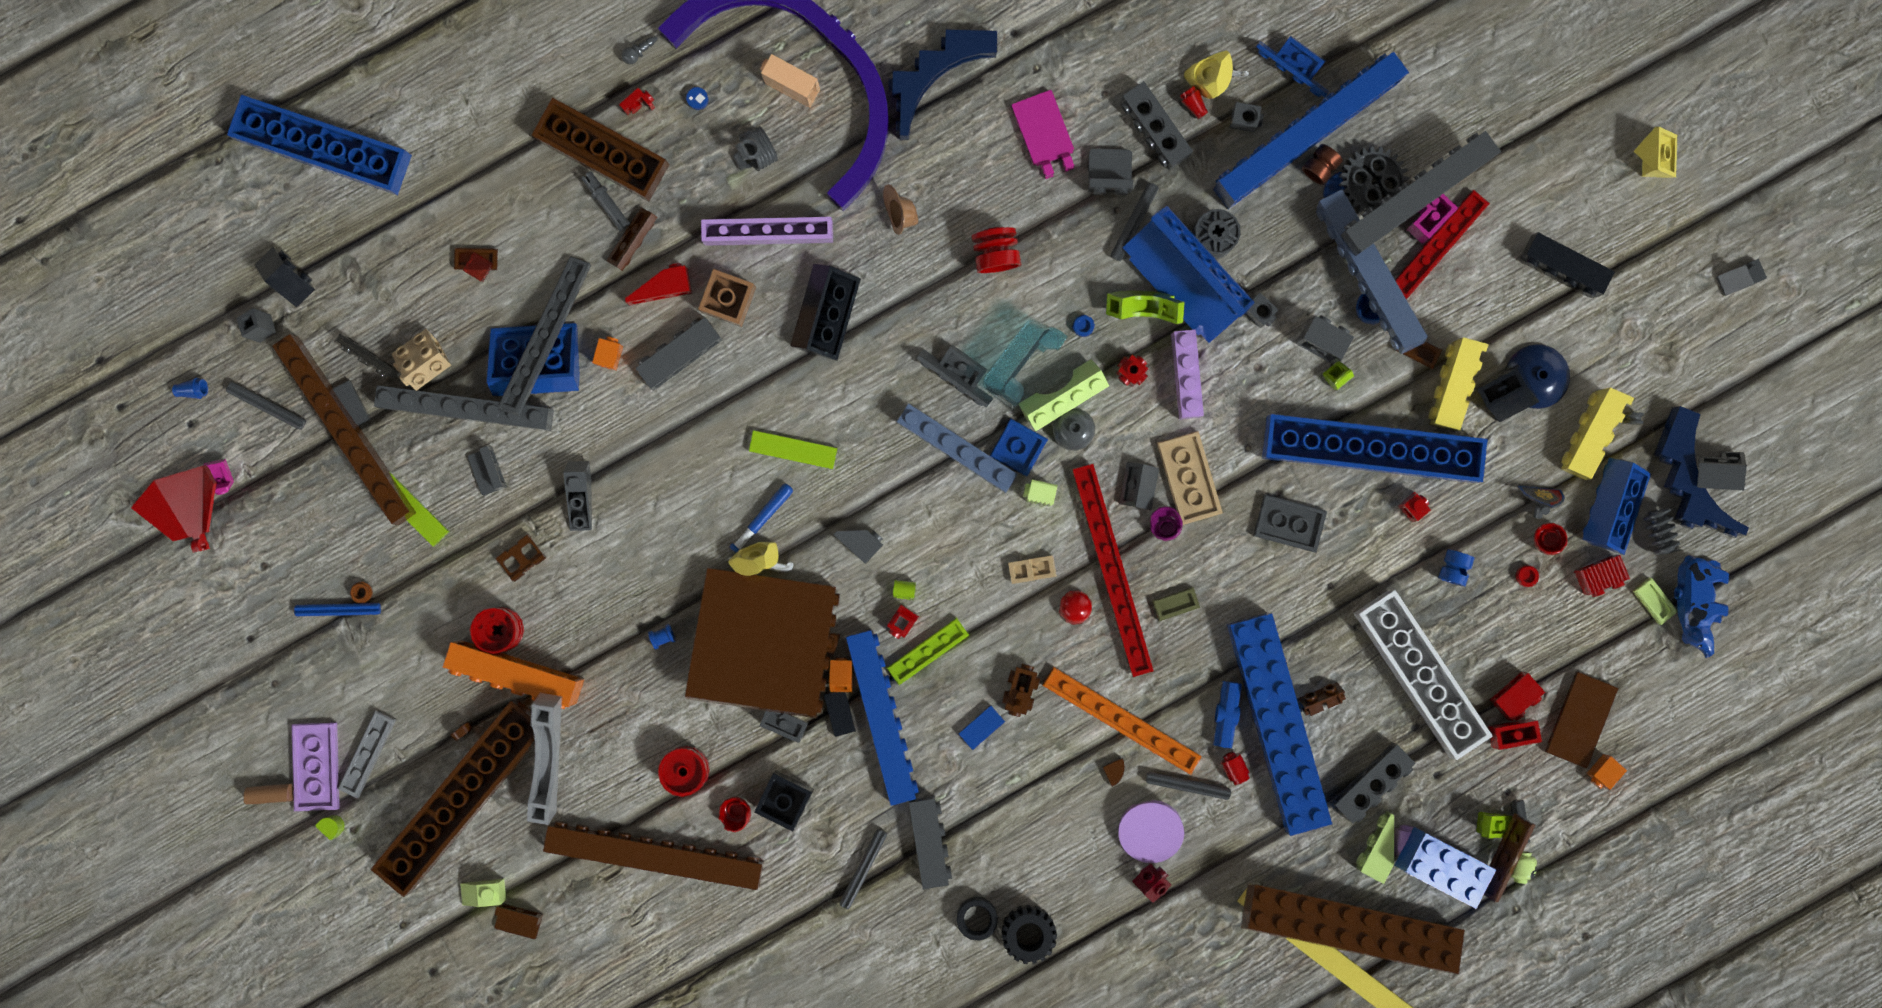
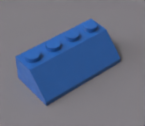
M1609 458L1608 463L1603 469L1601 484L1597 487L1595 502L1590 508V518L1588 524L1584 527L1582 540L1625 555L1651 473L1634 462Z

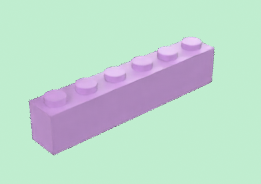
M832 217L701 220L702 242L705 246L833 243Z

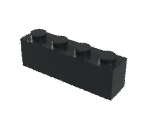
M1539 232L1530 237L1520 257L1527 266L1531 268L1538 267L1544 271L1546 276L1551 278L1557 277L1563 280L1564 285L1570 288L1576 287L1582 290L1585 296L1590 298L1604 295L1615 271Z

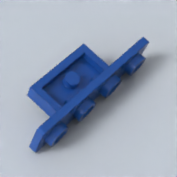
M1290 36L1278 53L1262 41L1256 45L1261 56L1266 59L1272 58L1276 61L1275 65L1284 72L1288 70L1293 74L1292 78L1302 85L1305 83L1310 86L1309 90L1317 97L1321 95L1323 97L1327 96L1329 91L1312 79L1325 60L1294 37Z

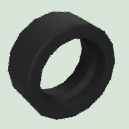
M972 897L965 900L957 911L959 931L970 940L980 941L987 939L994 933L997 927L998 916L996 909L989 900L983 897ZM981 906L988 911L990 922L984 930L972 931L966 926L964 916L971 907Z

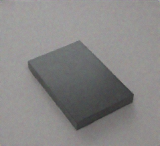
M1263 495L1253 536L1317 553L1327 511Z

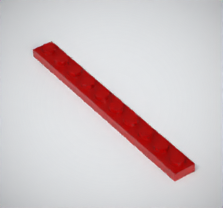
M1094 464L1072 469L1132 677L1153 672L1154 670Z

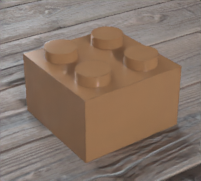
M713 269L698 310L703 314L742 327L757 287L754 283Z

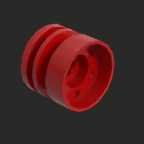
M993 227L971 236L972 242L978 243L973 246V250L984 252V254L975 257L977 273H996L1021 266L1019 250L1009 249V247L1018 243L1016 238H1011L1016 235V228Z
M496 607L484 609L476 615L471 623V639L477 648L486 653L495 654L510 651L518 646L523 638V620L517 612L510 608ZM497 626H503V633H497V631L499 630Z

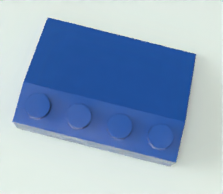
M576 323L563 324L530 394L579 391L580 370ZM536 326L491 328L487 384L492 396H503Z

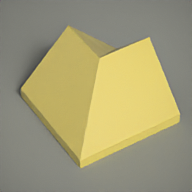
M1655 127L1633 151L1642 159V177L1675 178L1677 135L1661 127Z

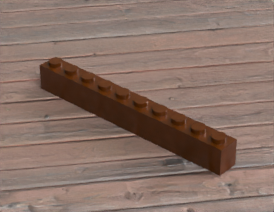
M289 334L272 345L390 523L401 525L415 515L416 511L389 473V470L363 431L354 422L301 339Z
M555 821V823L547 827L543 852L753 890H758L760 887L764 861L759 860L760 857L747 855L746 858L739 857L738 853L726 851L725 854L717 853V849L709 847L700 850L695 849L696 846L692 844L678 846L674 845V841L661 840V842L653 841L652 837L640 836V839L631 837L632 834L619 832L616 835L611 834L610 830L598 828L597 831L589 830V826L586 825L567 826L568 823L564 821Z

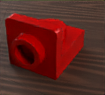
M639 88L619 104L627 115L636 113L642 107L641 104L643 102L651 110L655 109L652 103L654 101L653 97L646 90L642 92Z

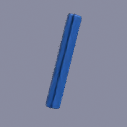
M380 603L295 605L294 607L295 616L381 614Z

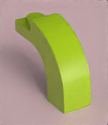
M1140 290L1107 293L1106 315L1118 319L1139 316L1154 317L1174 324L1183 323L1185 302L1174 299V295L1161 292Z

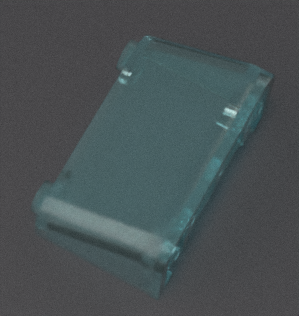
M1036 320L1026 322L986 374L983 381L984 388L1011 410H1014L1024 394L1023 386L1014 379L1036 349L1042 353L1048 349L1059 351L1068 336L1060 330Z

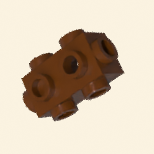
M1021 664V667L1016 666L1015 671H1010L1008 682L1011 683L1010 690L1004 692L1002 699L1005 709L1009 710V715L1020 717L1021 714L1026 715L1027 710H1032L1034 698H1031L1033 689L1037 690L1040 678L1037 677L1038 673L1033 671V666ZM1023 675L1027 676L1028 678L1027 682L1024 684L1019 681L1020 677Z

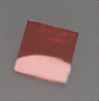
M473 253L463 271L484 282L494 264Z

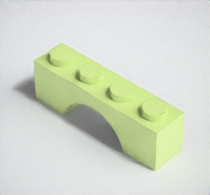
M1090 359L1073 370L1072 379L1059 391L1051 394L1035 393L1018 405L1026 420L1037 431L1109 387V384L1102 370Z

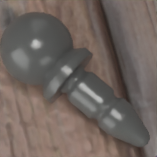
M650 37L638 46L634 43L632 47L625 48L621 54L622 60L629 65L635 64L639 57H643L642 52L652 47L658 37Z

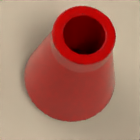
M1192 86L1179 95L1182 99L1181 102L1197 119L1208 113L1199 89L1196 90Z

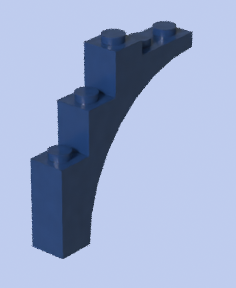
M946 29V36H941V50L945 51L919 50V57H915V70H919V72L893 71V78H889L888 90L892 91L893 98H901L897 99V112H901L900 121H896V134H900V140H909L911 123L916 108L926 91L936 80L964 63L978 59L996 58L997 31Z
M1682 406L1673 407L1653 455L1659 457L1660 462L1672 465L1664 488L1669 489L1670 494L1682 497L1674 519L1680 521V525L1688 529L1705 526L1714 530L1717 528L1724 530L1723 534L1733 538L1746 536L1749 527L1734 520L1724 512L1711 498L1706 488L1697 487L1698 468L1695 456V436L1701 414Z

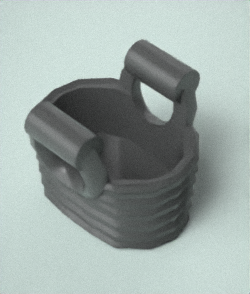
M761 126L739 134L740 143L735 146L738 152L733 155V158L740 170L754 167L759 172L778 160L776 150ZM751 159L752 161L747 164L745 160Z

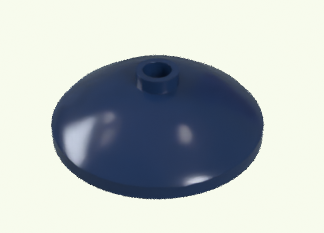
M1541 344L1529 345L1518 350L1509 359L1505 371L1519 364L1540 401L1529 408L1542 409L1552 406L1562 399L1567 392L1570 383V370L1564 357L1554 348ZM1541 371L1545 374L1544 379H1541L1539 376Z

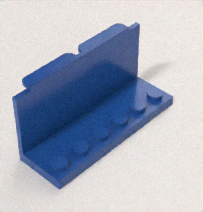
M1166 206L1150 218L1151 221L1123 249L1130 255L1131 258L1129 260L1158 292L1174 295V299L1185 302L1183 320L1192 330H1196L1197 335L1201 334L1210 343L1238 317L1247 312L1255 302L1172 210Z

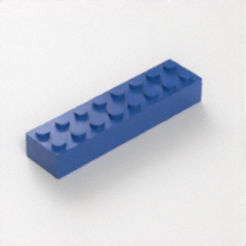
M244 95L240 96L227 136L238 142L395 195L399 194L412 157L404 149Z

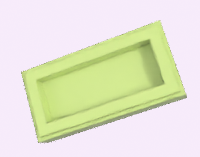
M1651 577L1632 590L1659 625H1662L1677 613V609Z

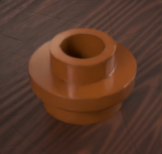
M357 582L350 590L351 598L357 603L368 602L373 594L372 587L366 582ZM362 588L365 590L363 597L359 594V590Z

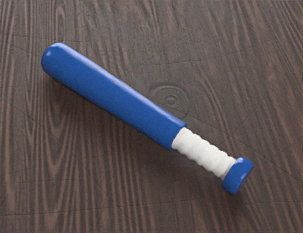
M784 483L747 526L748 529L745 533L742 534L738 541L729 546L730 549L737 553L751 536L756 534L793 493V488Z

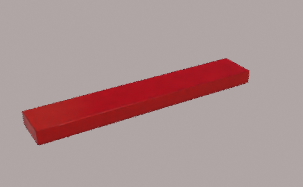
M1475 190L1468 194L1458 206V209L1445 221L1396 277L1395 281L1406 300L1490 204Z

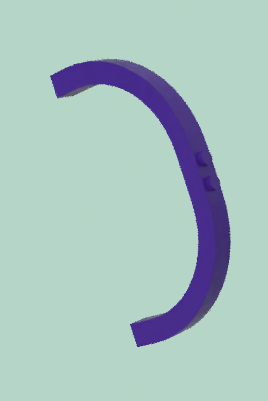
M688 0L658 27L660 34L675 49L702 23L721 12L742 6H767L787 11L805 21L852 66L864 86L870 114L867 137L858 158L846 174L827 192L828 197L844 212L864 191L874 177L886 148L889 125L887 100L881 78L867 53L855 41V35L849 29L844 30L836 16L833 14L829 16L812 0Z

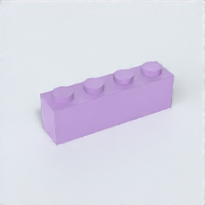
M1196 330L1174 331L1171 334L1179 420L1201 418L1204 416Z

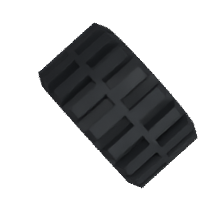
M1026 905V907L1022 908L1019 906L1016 911L1012 910L1009 912V916L1004 919V925H1002L1003 945L1010 957L1013 956L1017 962L1019 960L1023 961V964H1028V962L1037 964L1038 960L1042 962L1046 960L1045 957L1047 955L1050 956L1052 954V949L1056 946L1057 933L1053 919L1045 910H1041L1040 907ZM1026 923H1033L1041 928L1042 937L1036 944L1023 945L1016 938L1017 930Z

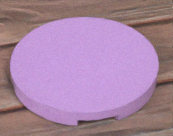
M1151 800L1134 804L1124 812L1119 822V840L1123 849L1131 857L1141 862L1158 863L1172 857L1183 843L1184 826L1180 815L1172 806L1162 801Z

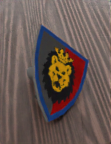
M1528 486L1517 487L1525 497L1536 502L1533 517L1537 519H1542L1543 514L1547 515L1550 513V508L1559 507L1565 500V496L1560 489Z

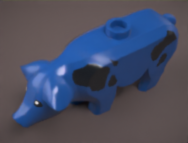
M1688 555L1679 565L1678 586L1674 590V597L1677 599L1678 618L1683 628L1682 640L1684 644H1690L1699 649L1704 654V657L1708 658L1714 654V637L1710 626L1713 622L1721 623L1722 616H1728V605L1715 602L1716 593L1713 583L1722 582L1728 584L1729 573L1722 570L1721 564L1717 561H1706L1705 559Z

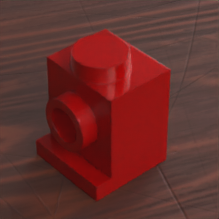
M1413 492L1398 505L1411 522L1419 521L1431 511L1428 507V500L1416 492Z

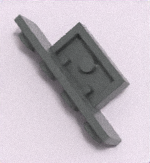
M954 345L948 349L941 361L924 349L916 357L922 366L928 369L931 368L937 373L939 378L949 381L955 385L959 392L966 393L972 397L977 405L987 408L992 402L993 397L977 387V384L988 369Z

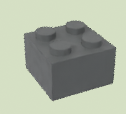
M1321 315L1319 317L1315 316L1307 321L1295 344L1334 364L1343 359L1354 336L1350 335L1348 329L1342 326L1337 328L1330 324V319Z

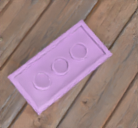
M337 722L292 724L294 811L340 809Z

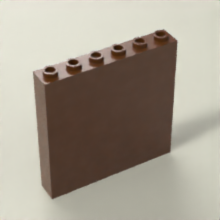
M707 568L685 698L816 718L817 713L822 712L823 700H819L820 692H825L826 679L823 678L824 670H828L830 657H826L827 648H832L833 636H830L831 627L835 628L837 615L833 614L834 606L839 605L840 594L836 593V587L758 575L744 576L737 572Z

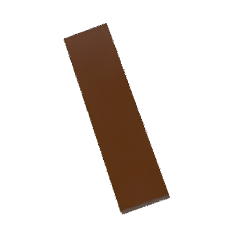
M1518 814L1513 815L1489 865L1496 869L1484 896L1494 902H1499L1536 826Z

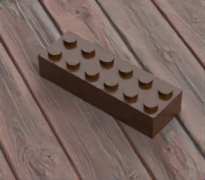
M553 97L532 133V136L543 145L648 202L651 200L670 165L663 157Z

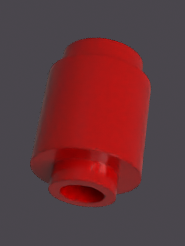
M1232 751L1223 756L1224 760L1221 761V764L1229 781L1233 782L1234 785H1239L1250 779L1248 775L1249 770L1240 753L1235 754Z

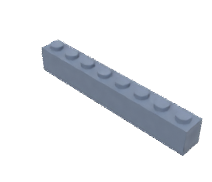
M1340 190L1320 200L1316 210L1317 216L1320 221L1325 222L1329 237L1336 241L1340 256L1342 258L1345 257L1347 260L1349 272L1352 276H1356L1359 281L1358 287L1362 294H1366L1370 300L1369 306L1374 313L1378 314L1382 329L1389 333L1392 347L1398 350L1400 354H1403L1423 344L1428 336L1375 245L1372 244L1355 256L1341 237V234L1346 231L1344 226L1354 219L1356 222L1360 221L1344 191Z

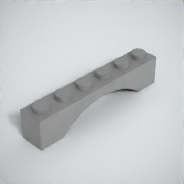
M540 693L532 704L531 725L535 736V764L528 800L527 822L549 825L557 811L562 696Z

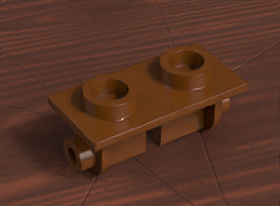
M1338 682L1327 684L1324 688L1308 692L1304 696L1297 698L1303 706L1302 710L1305 716H1313L1324 711L1323 703H1326L1329 709L1342 704L1343 700H1346L1345 691Z

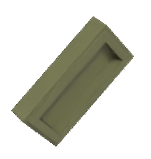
M1194 587L1152 600L1158 621L1200 608Z

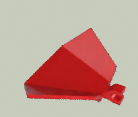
M206 465L156 479L138 498L131 509L172 541L192 537V553L208 550L210 548L205 533L210 532L216 481Z

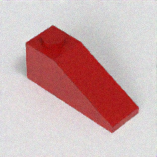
M681 263L669 265L668 269H663L627 296L625 302L628 305H635L692 294L688 268L685 265L682 266Z

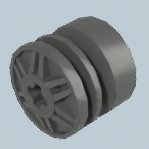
M1212 209L1204 213L1193 226L1191 232L1216 260L1226 256L1236 246L1241 235L1240 224L1237 218L1229 211L1223 209ZM1215 228L1217 231H1221L1219 237L1217 236V234L1212 233L1215 230Z

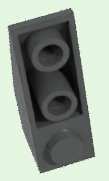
M568 461L563 474L570 531L592 530L589 461Z

